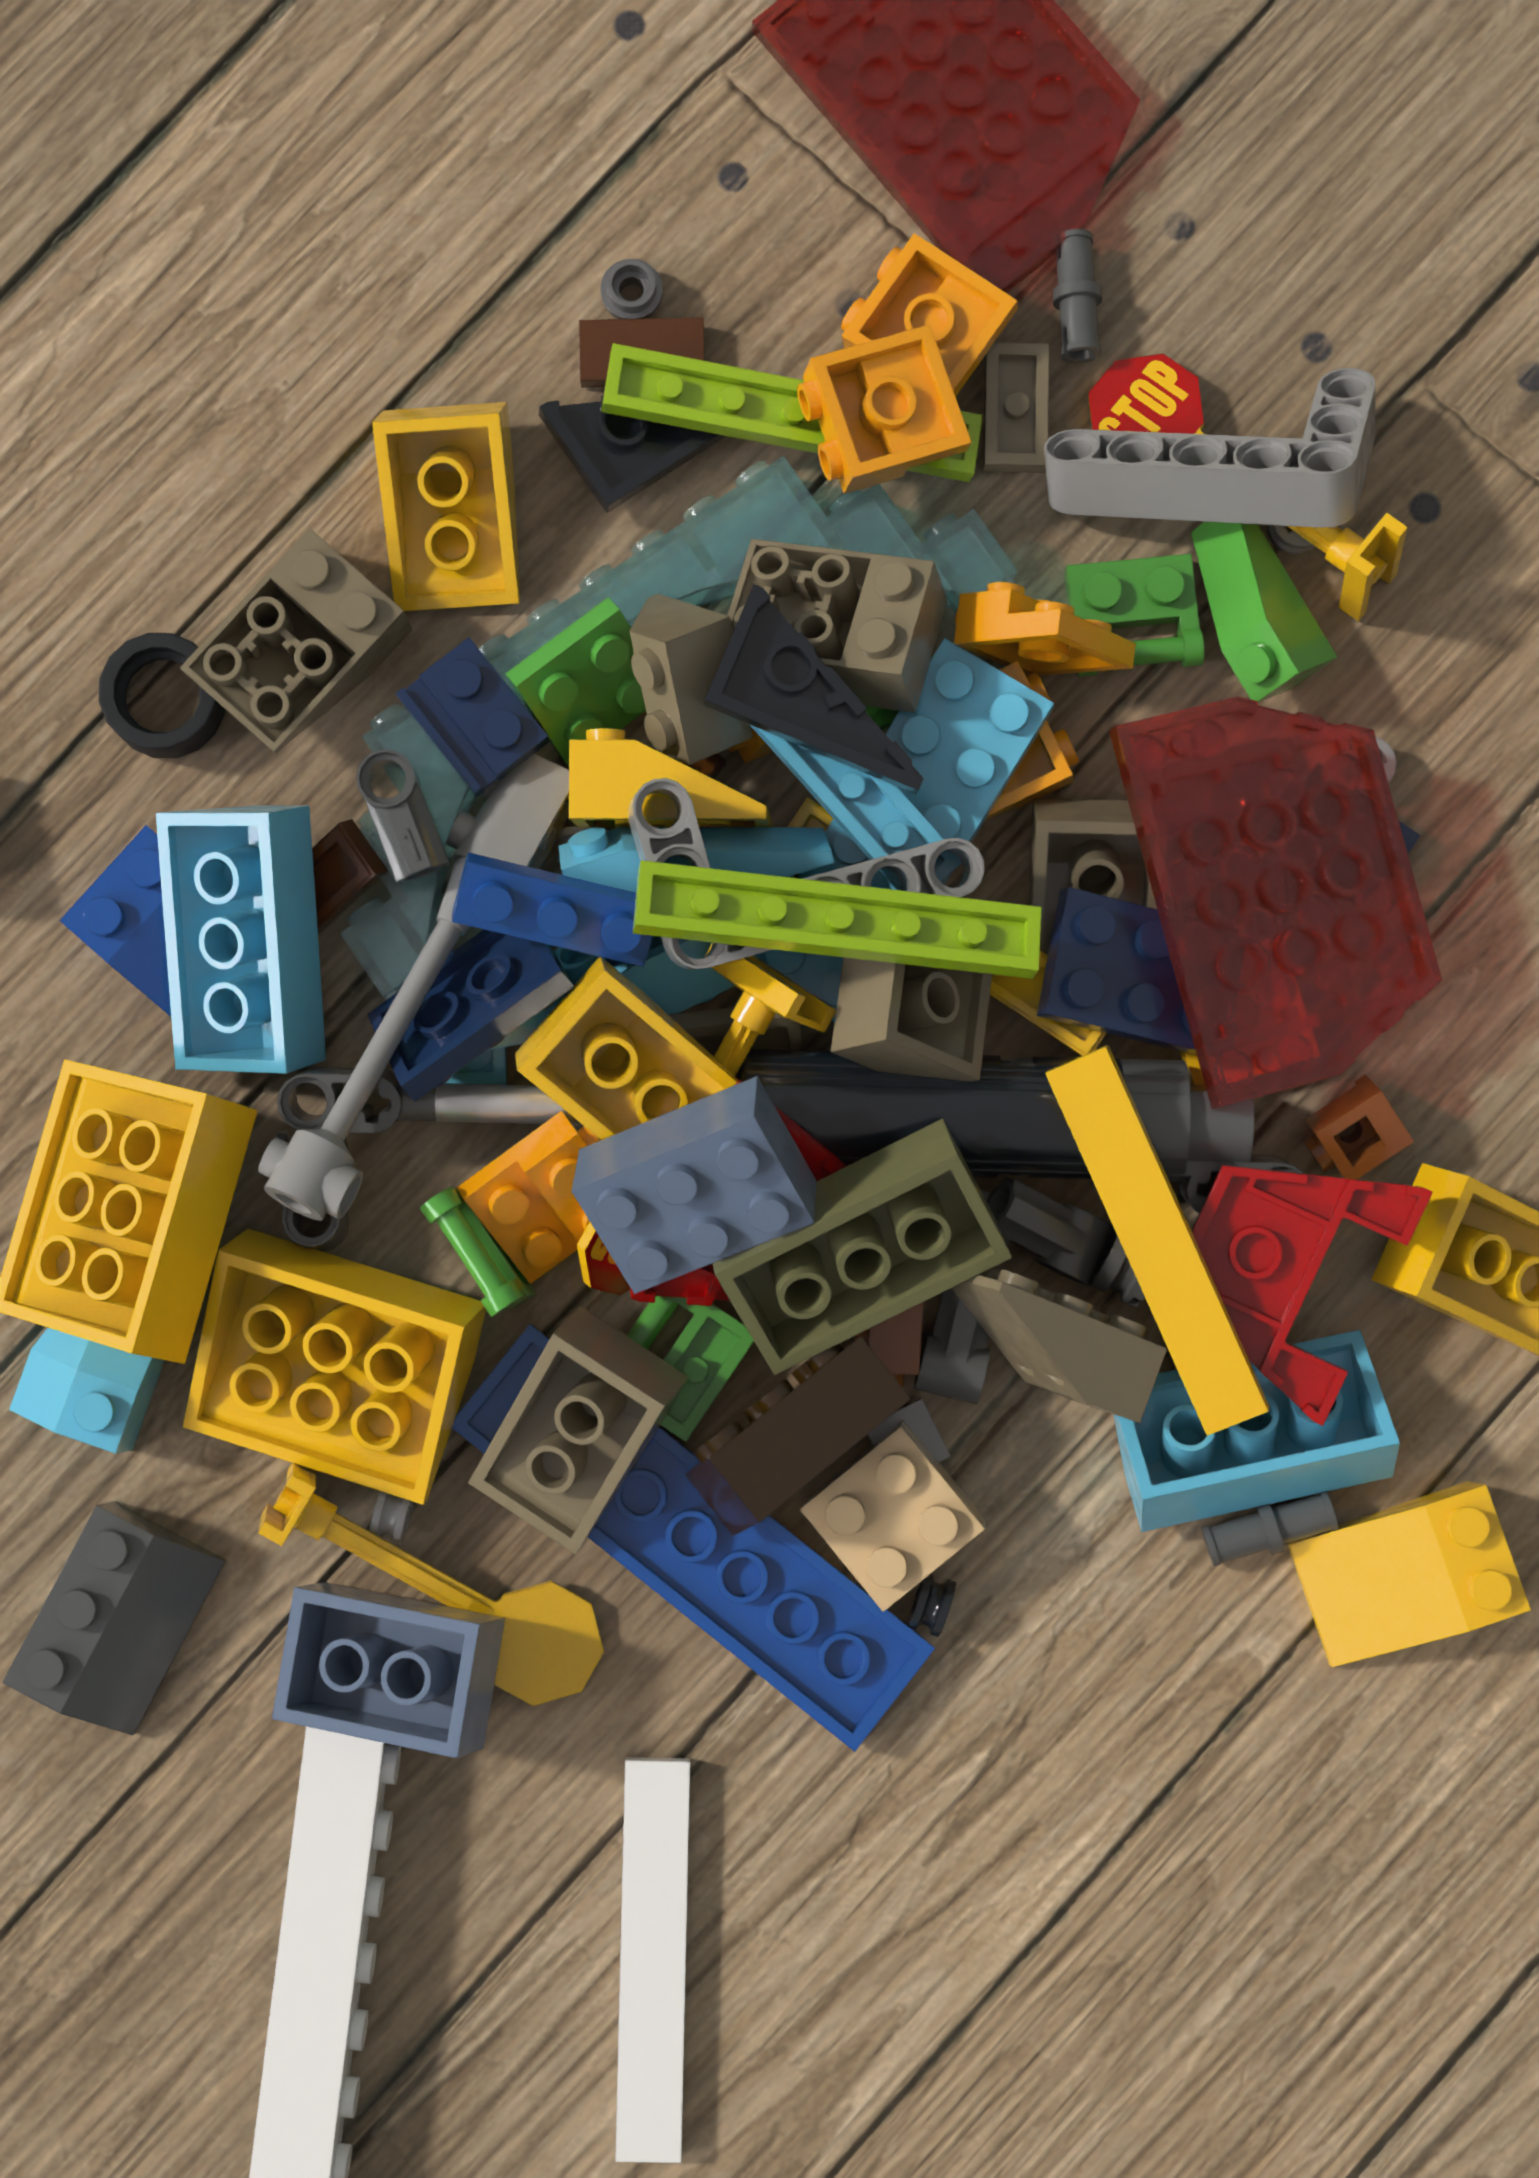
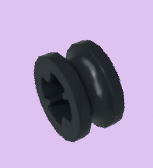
M932 1573L923 1579L917 1588L907 1626L916 1629L919 1625H926L930 1629V1635L939 1637L952 1604L956 1581L948 1579L945 1583L940 1584L934 1581Z

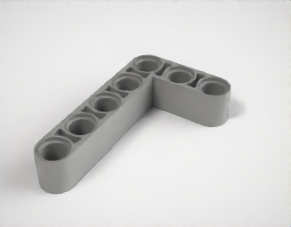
M1341 368L1330 371L1322 376L1316 388L1302 439L1071 429L1058 432L1049 437L1044 444L1049 504L1052 509L1070 515L1320 528L1336 527L1345 524L1354 517L1357 511L1375 440V378L1369 372L1356 368Z
M667 778L653 779L643 784L631 798L628 807L629 824L639 860L664 863L670 857H680L686 859L692 866L710 868L693 803L687 790L678 782ZM652 793H662L668 795L674 801L677 807V818L671 827L658 829L646 822L642 813V805L646 796ZM948 838L803 879L871 887L873 875L879 869L885 868L893 871L898 876L901 882V891L963 897L978 887L985 871L984 859L977 847L970 841L961 838ZM943 851L954 853L963 864L964 874L962 880L954 888L943 885L935 874L934 865L936 859ZM661 937L669 959L677 966L688 970L705 969L774 950L713 943L711 950L705 957L694 959L682 952L679 946V939Z

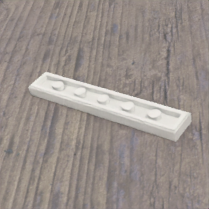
M626 1757L615 2162L681 2163L691 1758Z

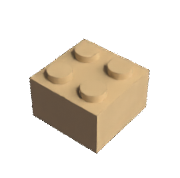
M904 1420L805 1499L800 1508V1511L883 1612L985 1530V1518Z

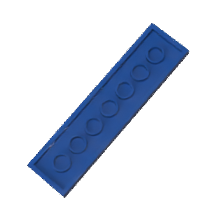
M532 1324L528 1325L455 1417L452 1429L483 1454H485L550 1340L549 1337ZM659 1427L588 1538L855 1752L935 1650L934 1645L914 1629L908 1627L904 1621L889 1609L883 1612L864 1589L771 1515H768L760 1523L732 1536L685 1475L699 1463V1460L689 1449Z

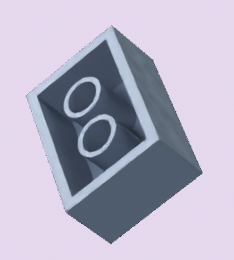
M758 1076L579 1149L572 1193L634 1294L811 1225L815 1221L816 1179Z
M328 1582L294 1587L272 1719L453 1758H459L484 1748L505 1618Z

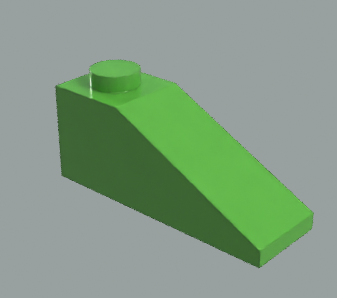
M1203 522L1191 531L1221 651L1253 704L1293 689L1337 658V655L1258 524Z

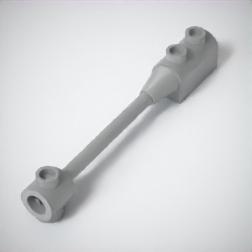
M533 754L501 780L497 779L483 790L484 793L481 795L486 797V800L477 816L465 811L458 815L447 839V845L457 851L452 858L454 867L436 918L438 923L321 1129L296 1130L289 1143L276 1137L268 1145L261 1158L258 1172L269 1177L264 1190L277 1202L305 1217L322 1221L326 1213L337 1219H341L347 1213L361 1187L363 1172L353 1167L355 1161L347 1149L344 1140L460 936L465 935L471 928V926L452 922V910L468 852L541 870L558 841L557 830L565 828L569 821L568 769Z

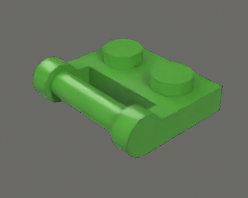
M1192 554L1067 565L1064 572L1068 605L1074 607V615L1082 619L1099 620L1109 623L1112 629L1176 623L1178 637L1132 641L1136 643L1133 666L1181 661L1183 667L1203 665L1204 641L1199 625ZM1098 671L1076 673L1077 677L1096 676Z
M456 1187L445 1189L420 1207L430 1225L437 1222L485 1295L481 1303L491 1318L504 1310L517 1308L537 1295L532 1285L467 1205Z
M655 1296V1303H648L627 1334V1337L648 1350L678 1304L694 1314L664 1358V1361L689 1376L661 1423V1426L686 1442L754 1340L745 1325L714 1304L711 1306L687 1305L686 1298Z

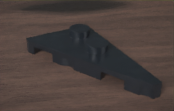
M601 396L600 402L559 406V401L546 402L539 407L538 414L606 513L726 437L724 435L601 412L603 396Z
M753 584L709 688L704 705L913 794H917L924 778L913 767L910 757L896 741L892 742L867 714V708L832 667H828L817 656L815 647L801 631L798 633L770 601L771 597L764 588Z

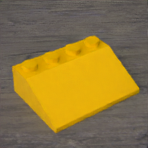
M64 1059L1 1273L0 1313L131 1354L185 1364L258 1110L206 1093Z
M248 1228L218 1250L183 1428L424 1505L428 1500L475 1361L486 1309L479 1300L316 1249L305 1248L297 1243Z

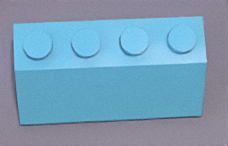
M255 805L156 813L175 1070L287 1074L325 1061L326 1048L309 805Z
M1355 1330L1292 1344L1348 1371L1323 1426L1312 1421L1287 1395L1251 1363L1270 1406L1269 1411L1207 1436L1178 1370L1158 1373L1140 1423L1114 1415L1124 1474L1141 1532L1393 1477L1400 1442L1361 1331Z

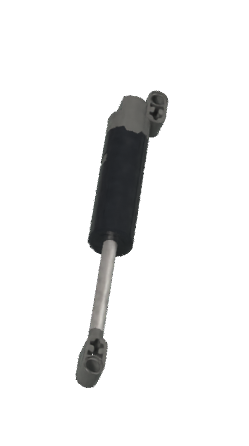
M750 1049L738 1071V1079L741 1081L758 1076L773 1104L847 1166L943 1118L973 1177H997L998 1174H1011L1012 1176H1028V1178L1092 1180L1045 1074L1050 1069L1076 1059L1075 1057L1032 1056V1058H1015L1011 1061L1001 1060V1057L997 1055H983L980 1080L967 1082L878 1072L831 1051ZM1115 1059L1169 1182H1178L1181 1195L1196 1212H1200L1206 1196L1197 1189L1198 1184L1209 1182L1210 1172H1214L1217 1175L1221 1165L1303 1173L1283 1157L1252 1154L1254 1094L1243 1085L1190 1084L1188 1067L1184 1060ZM313 1067L305 1069L287 1080L280 1089L277 1100L279 1114L285 1123L296 1130L321 1129L344 1088L343 1083H347L355 1068ZM384 1070L376 1086H378L380 1097L390 1098L391 1105L384 1108L378 1116L374 1115L373 1105L365 1103L349 1133L383 1132L397 1120L544 1124L560 1111L564 1113L572 1125L582 1124L535 1085L444 1083L439 1087H435L415 1102L400 1086L395 1073ZM302 1083L316 1084L323 1090L327 1100L326 1109L323 1114L312 1115L301 1109L296 1095Z

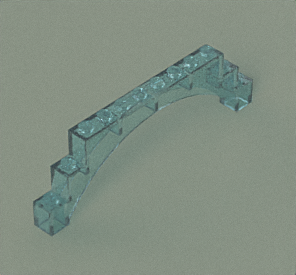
M782 456L770 465L766 461H760L750 466L736 479V488L719 499H716L714 495H709L699 500L684 513L683 518L685 521L666 534L662 530H656L648 534L634 545L631 550L632 557L614 569L609 564L597 568L580 582L579 587L581 591L561 604L558 599L546 602L527 618L529 625L510 638L506 634H500L484 643L479 650L528 710L505 673L607 597L621 610L630 627H632L647 598L656 594L668 596L696 606L732 598L751 538L934 561L948 601L946 607L952 608L955 614L958 609L960 594L986 591L987 584L992 582L1013 583L1017 569L974 509L957 519L954 513L943 517L923 534L926 539L923 543L917 538L880 484L872 486L865 492L860 489L843 494L829 507L832 514L826 517L786 458ZM395 704L383 710L371 720L369 726L372 730L364 734L362 738L372 752L390 749L398 751L410 761L419 775L422 791L450 862L454 848L447 845L449 832L458 815L462 811L469 812L476 797L407 709L403 708L401 704ZM396 767L383 768L400 793L405 786V772ZM368 811L359 819V824L361 825L359 830L387 868L388 872L381 877V880L393 898L384 904L379 898L374 899L358 908L348 918L351 926L340 934L381 995L387 1000L400 990L437 925L436 918L449 865L416 880L396 883L371 814Z

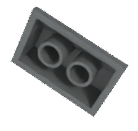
M115 1501L96 1505L2 1683L60 1714L133 1736L137 1732L227 1560Z

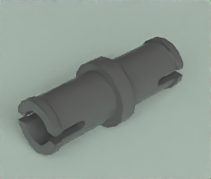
M1069 229L1060 232L1059 236L1053 237L1058 286L1052 290L1053 306L1060 310L1061 358L1070 363H1085L1095 360L1096 356H1101L1097 306L1102 302V288L1099 283L1095 282L1093 234L1085 229Z
M1327 1491L1271 1507L1270 1504L1255 1507L1256 1512L1216 1525L1201 1527L1214 1567L1220 1565V1563L1264 1550H1269L1271 1555L1284 1552V1544L1326 1531L1339 1530L1336 1514Z

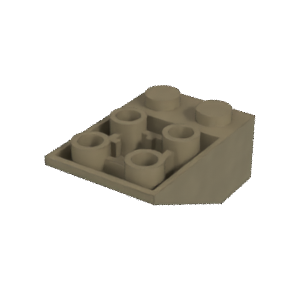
M308 528L184 662L180 669L276 754L366 680L413 629L404 611L313 530Z
M751 538L727 616H730L732 631L734 632L753 584L764 588L770 595L772 604L798 633L801 631L815 647V652L823 663L834 669L865 706L916 713L948 602L935 562Z
M990 1268L951 1288L1025 1382L1075 1402L1137 1423L1141 1422L1167 1348L1144 1339L1147 1331L1146 1326L1114 1314L1109 1316L1093 1310L1094 1305L1060 1292L1055 1294L1038 1287V1282L1003 1269L998 1271Z

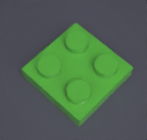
M609 597L505 673L536 722L547 734L551 745L568 767L569 740H586V730L610 728L621 730L646 711L642 689L633 674L631 659L634 654L629 631L631 627L621 610Z

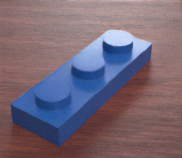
M468 852L452 910V922L642 967H644L653 938L651 935L633 934L636 892Z

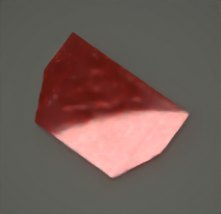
M778 0L752 20V33L935 247L1005 293H1008L1056 254V249L1068 237L1065 236L1066 230L1085 228L1140 102L1139 97L1055 0Z
M1238 696L1117 725L1109 730L1211 1109L1341 1075L1356 1061L1355 1058L1381 1033L1387 1032L1395 1025L1415 1001L1421 1000L1442 981L1374 730L1348 723L1341 725L1328 723L1322 717L1303 712L1292 714L1259 706L1258 701Z

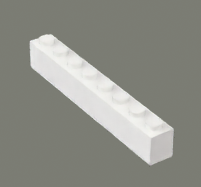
M306 1726L249 2178H348L352 2144L341 2143L344 2118L354 2119L359 2098L360 2077L350 2076L353 2050H363L367 2033L368 2010L358 2009L361 1983L371 1984L374 1974L377 1944L366 1942L369 1917L379 1918L383 1903L385 1877L374 1875L377 1851H387L390 1843L393 1811L383 1810L386 1784L395 1785L397 1782L401 1746Z

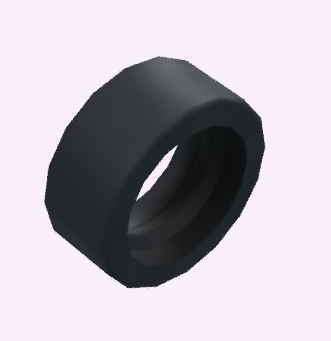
M146 633L127 640L108 658L99 678V704L107 724L132 749L152 758H179L198 751L216 734L225 715V708L200 686L199 704L194 715L182 727L169 732H153L140 726L131 717L126 704L128 685L132 677L140 669L158 660H173L183 665L198 648L194 642L173 633Z

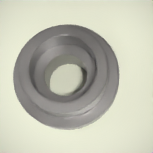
M625 259L613 264L605 272L600 286L601 298L606 310L617 319L649 318L660 306L663 295L662 282L657 271L650 264L638 259ZM628 285H636L643 290L642 296L635 301L625 300L620 294L623 288Z

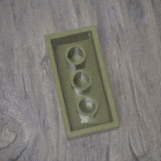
M942 1118L816 1181L815 1221L813 1224L712 1264L715 1276L771 1371L776 1375L1011 1259L1012 1256L993 1212Z

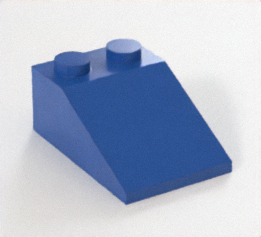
M145 825L59 921L171 1017L158 836L151 828Z

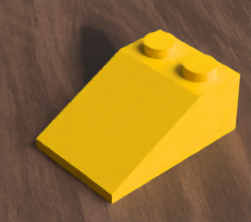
M507 402L383 410L372 422L394 603L403 611L519 604L520 584L514 463Z
M610 728L586 730V740H569V819L579 829H589L592 826L609 829L630 827L628 807L631 798L643 784L660 778L676 781L687 790L693 803L699 827H772V818L766 805L637 740L625 739L624 730ZM652 793L645 797L642 813L646 822L652 827H671L677 818V807L668 795Z
M598 957L574 987L570 989L515 1052L517 1071L601 1140L732 1087L738 1080L649 996L603 957Z
M1422 1163L1413 1186L1424 1187L1433 1193L1408 1246L1389 1238L1371 1280L1422 1305L1539 1356V1212L1470 1176Z
M1466 1481L1338 1525L1339 1530L1326 1531L1287 1544L1331 1667L1470 1632L1531 1611L1486 1484Z

